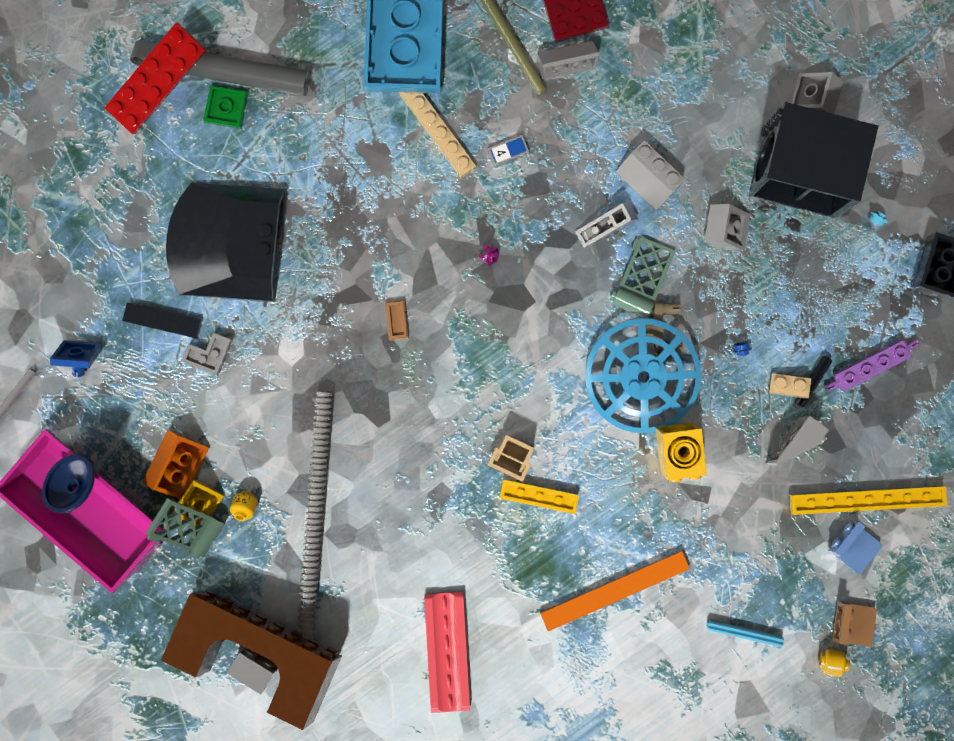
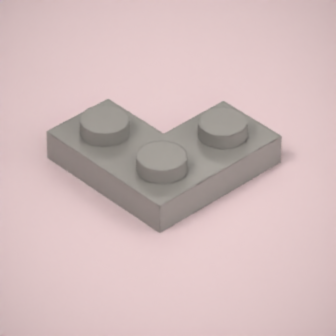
M213 333L206 350L188 344L181 362L218 376L232 340Z

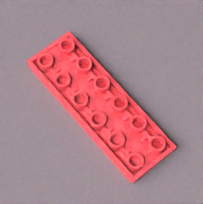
M463 592L424 594L431 713L470 711Z

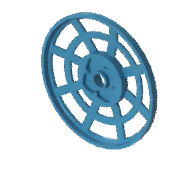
M630 319L608 329L594 344L586 363V389L595 409L612 425L633 433L656 432L655 427L669 426L677 423L693 406L701 386L700 361L691 342L675 327L655 319ZM638 325V337L627 339L618 346L608 339L612 334L623 328ZM646 325L662 327L676 336L667 344L658 338L646 336ZM647 342L657 344L663 347L664 350L658 357L647 354ZM681 342L687 346L695 364L694 371H684L682 361L675 351ZM639 343V354L629 358L621 351L631 344ZM603 344L611 351L605 362L603 374H591L594 358ZM670 354L676 362L678 372L666 371L663 362ZM617 357L624 363L620 374H609L611 363ZM642 371H646L649 374V379L646 382H641L638 379V375ZM696 378L693 394L688 404L683 408L676 400L682 392L684 379ZM667 380H678L677 388L671 397L663 389L666 386ZM592 382H603L606 394L612 402L605 411L594 395ZM609 382H621L625 391L616 398L611 391ZM659 396L666 402L661 407L649 411V399ZM630 397L640 400L641 411L630 409L623 404ZM670 407L678 413L675 418L664 424L649 427V416L660 414ZM620 409L629 415L641 417V428L624 425L613 419L611 415Z

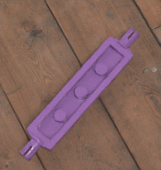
M914 339L906 343L904 340H899L834 373V381L824 385L827 392L837 387L841 391H846L911 358L910 350L920 346L919 341Z

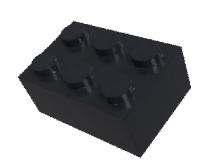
M938 232L927 236L911 290L944 301L954 299V237Z

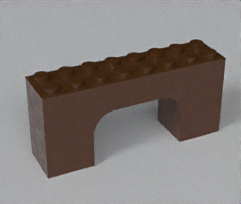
M205 589L191 593L161 661L196 678L211 670L222 643L225 640L233 641L270 659L279 670V685L267 713L301 730L312 724L342 658L341 655L337 654L338 651L331 647L325 648L320 646L319 641L311 638L308 640L302 637L303 634L298 631H289L285 629V625L279 622L272 623L267 620L268 617L265 615L253 614L248 607L237 606L233 604V600L226 597L220 598L212 590Z

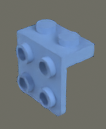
M852 520L845 525L841 535L834 539L828 551L855 573L861 574L880 551L882 544L864 530L866 526L859 521Z

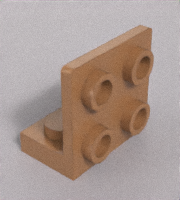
M837 602L832 640L843 645L849 643L872 647L877 609Z

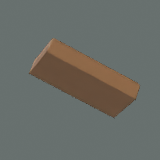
M404 300L385 302L389 341L408 339Z

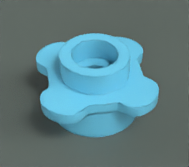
M879 211L876 213L870 212L871 217L869 220L876 225L882 227L884 223H889L885 220L887 216Z

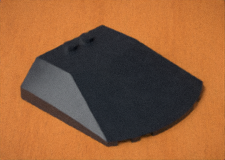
M191 183L174 207L166 237L168 269L179 295L274 303L272 278L279 209L283 195H285V190Z

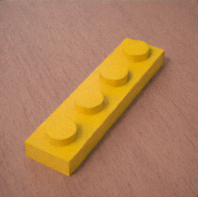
M503 479L499 499L576 514L579 495Z

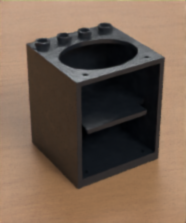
M785 102L781 108L778 107L776 114L773 113L771 120L768 119L766 125L762 127L760 136H763L749 197L838 218L861 202L879 125Z

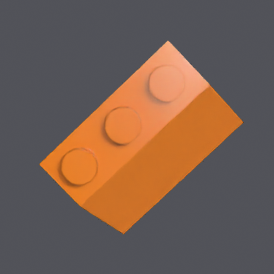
M167 430L142 482L153 490L182 499L195 479L209 447L184 435Z

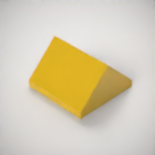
M193 480L179 503L206 514H213L224 495L201 480ZM188 512L181 515L183 520L189 518ZM203 518L195 520V525H199Z

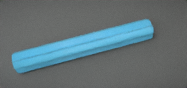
M708 620L707 622L708 631L778 647L783 646L784 637L713 620Z

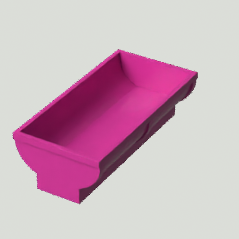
M45 429L1 479L0 498L113 594L133 574L139 572L163 542L159 540L157 543L147 538L148 534L146 531L153 522V519L96 471L93 489L81 506L69 513L63 514L48 509L42 498V487L47 473L60 459L76 454L55 437L52 432ZM159 525L155 532H159L164 528Z

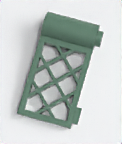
M641 236L639 239L636 238L631 249L634 250V253L618 290H613L610 300H612V305L642 318H648L675 250ZM641 244L649 245L652 252L643 255L640 249ZM663 251L670 254L668 260L660 263L657 253ZM654 255L657 264L648 267L644 258ZM641 259L645 269L636 272L633 263ZM659 267L661 276L653 280L650 270ZM647 272L650 281L641 284L637 275ZM633 276L638 286L632 288L624 285L627 278ZM652 284L654 289L653 296L645 294L643 286Z
M167 498L146 533L148 534L147 538L151 541L158 543L159 540L171 543L190 550L189 554L199 558L200 556L205 557L224 527L225 522L212 514L203 513ZM171 505L175 506V512L167 515ZM188 512L189 518L181 521V515ZM202 517L201 523L195 526L194 521ZM176 518L177 523L169 527L168 521ZM164 523V529L155 532L157 527ZM190 523V529L183 532L182 526ZM178 529V535L170 538V532ZM191 534L192 537L187 544L184 543V537Z

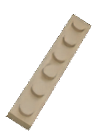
M398 92L460 178L474 170L476 165L424 94Z

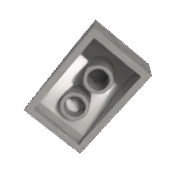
M811 416L799 417L766 464L780 465L818 446V444H823L827 439L826 433L829 429Z

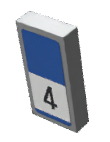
M522 135L487 149L494 167L529 154Z

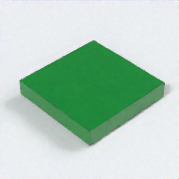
M210 85L203 122L241 129L248 92Z

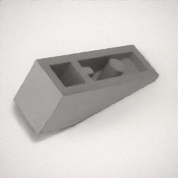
M622 203L575 232L583 247L586 248L638 220V217L630 203Z

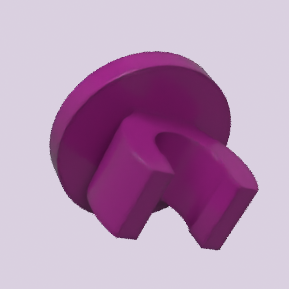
M484 245L483 248L487 250L485 255L478 254V256L486 264L492 265L499 258L498 248Z

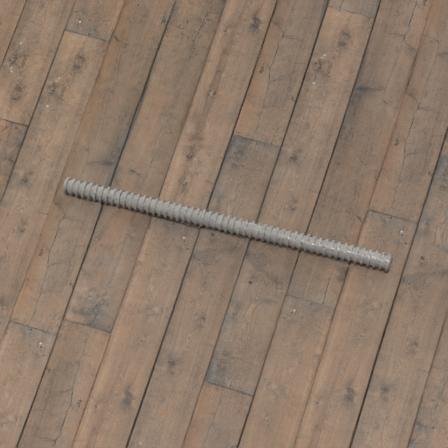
M329 391L316 392L317 398H315L317 404H315L316 410H314L316 416H314L315 422L313 424L315 428H313L314 434H312L314 440H312L313 446H311L313 449L311 455L313 456L310 458L312 461L310 467L312 468L309 470V473H311L309 479L311 481L308 482V485H310L308 491L310 493L307 494L309 506H306L308 518L305 519L307 521V524H305L307 530L304 531L306 542L303 543L305 555L302 556L304 558V561H302L304 567L301 568L303 570V573H301L303 579L300 581L302 583L300 586L302 591L299 593L301 595L299 598L301 604L298 605L300 607V610H298L300 616L297 618L299 620L297 622L299 628L296 630L302 633V637L308 640L314 638L312 635L314 629L312 627L315 626V623H313L315 617L313 615L316 614V611H314V608H316L314 602L317 601L315 598L317 592L315 590L318 589L316 577H319L317 565L320 564L318 562V559H320L318 553L321 551L319 549L321 546L319 541L322 539L320 537L322 534L320 528H322L321 522H323L321 516H323L322 510H324V507H322V504H324L323 498H325L323 492H325L324 486H326V483H324L326 477L324 476L327 474V471H325L327 465L325 464L328 462V459H326L328 453L326 451L329 449L327 447V444H329L327 439L330 437L328 435V432H330L328 426L331 425L329 423V420H331L329 414L332 413L330 411V408H332L330 402L333 400L331 399L333 393Z

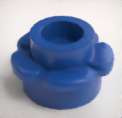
M749 342L734 344L733 353L738 356H745L749 354L752 347L749 346Z

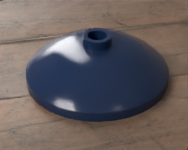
M69 455L56 462L47 473L42 487V498L46 507L53 512L63 514L69 513L81 506L89 497L94 486L95 471L92 463L81 455Z

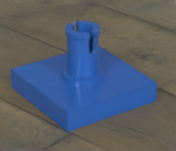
M63 340L50 357V365L72 367V376L76 377L77 373V377H82L85 375L84 368H90L102 351L101 343Z

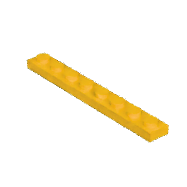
M946 486L789 495L791 515L948 506Z

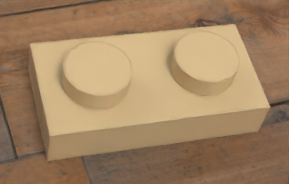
M772 373L769 393L809 399L811 378Z

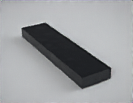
M131 303L126 304L122 319L124 322L198 339L202 320Z

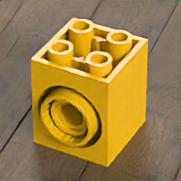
M694 422L655 427L660 472L667 480H670V482H680L682 478L689 477V479L695 480L700 479L703 475H707L702 428Z

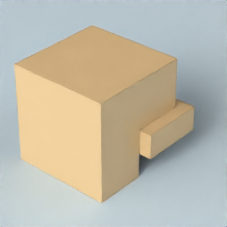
M505 435L500 448H495L488 466L523 482L531 465L528 461L534 448Z

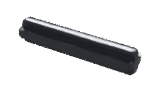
M823 356L809 377L811 378L809 399L832 363V360L827 356ZM797 397L795 403L800 407H805L809 399Z

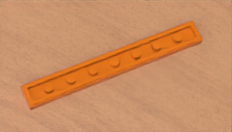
M679 551L540 612L547 630L551 631L683 573L690 568L683 552Z

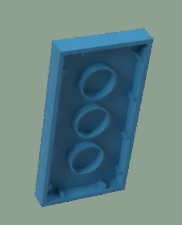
M367 0L364 66L365 91L440 93L443 0Z

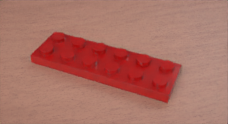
M176 22L104 109L132 135L136 134L207 50Z

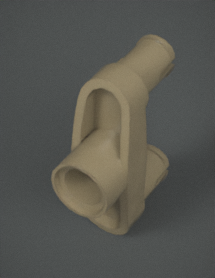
M654 302L651 319L663 321L662 317L664 315H680L681 309H673L681 307L680 302L664 304L663 302ZM646 325V336L658 338L665 342L662 327ZM653 343L655 352L659 355L664 348ZM676 347L675 351L682 353L683 347Z

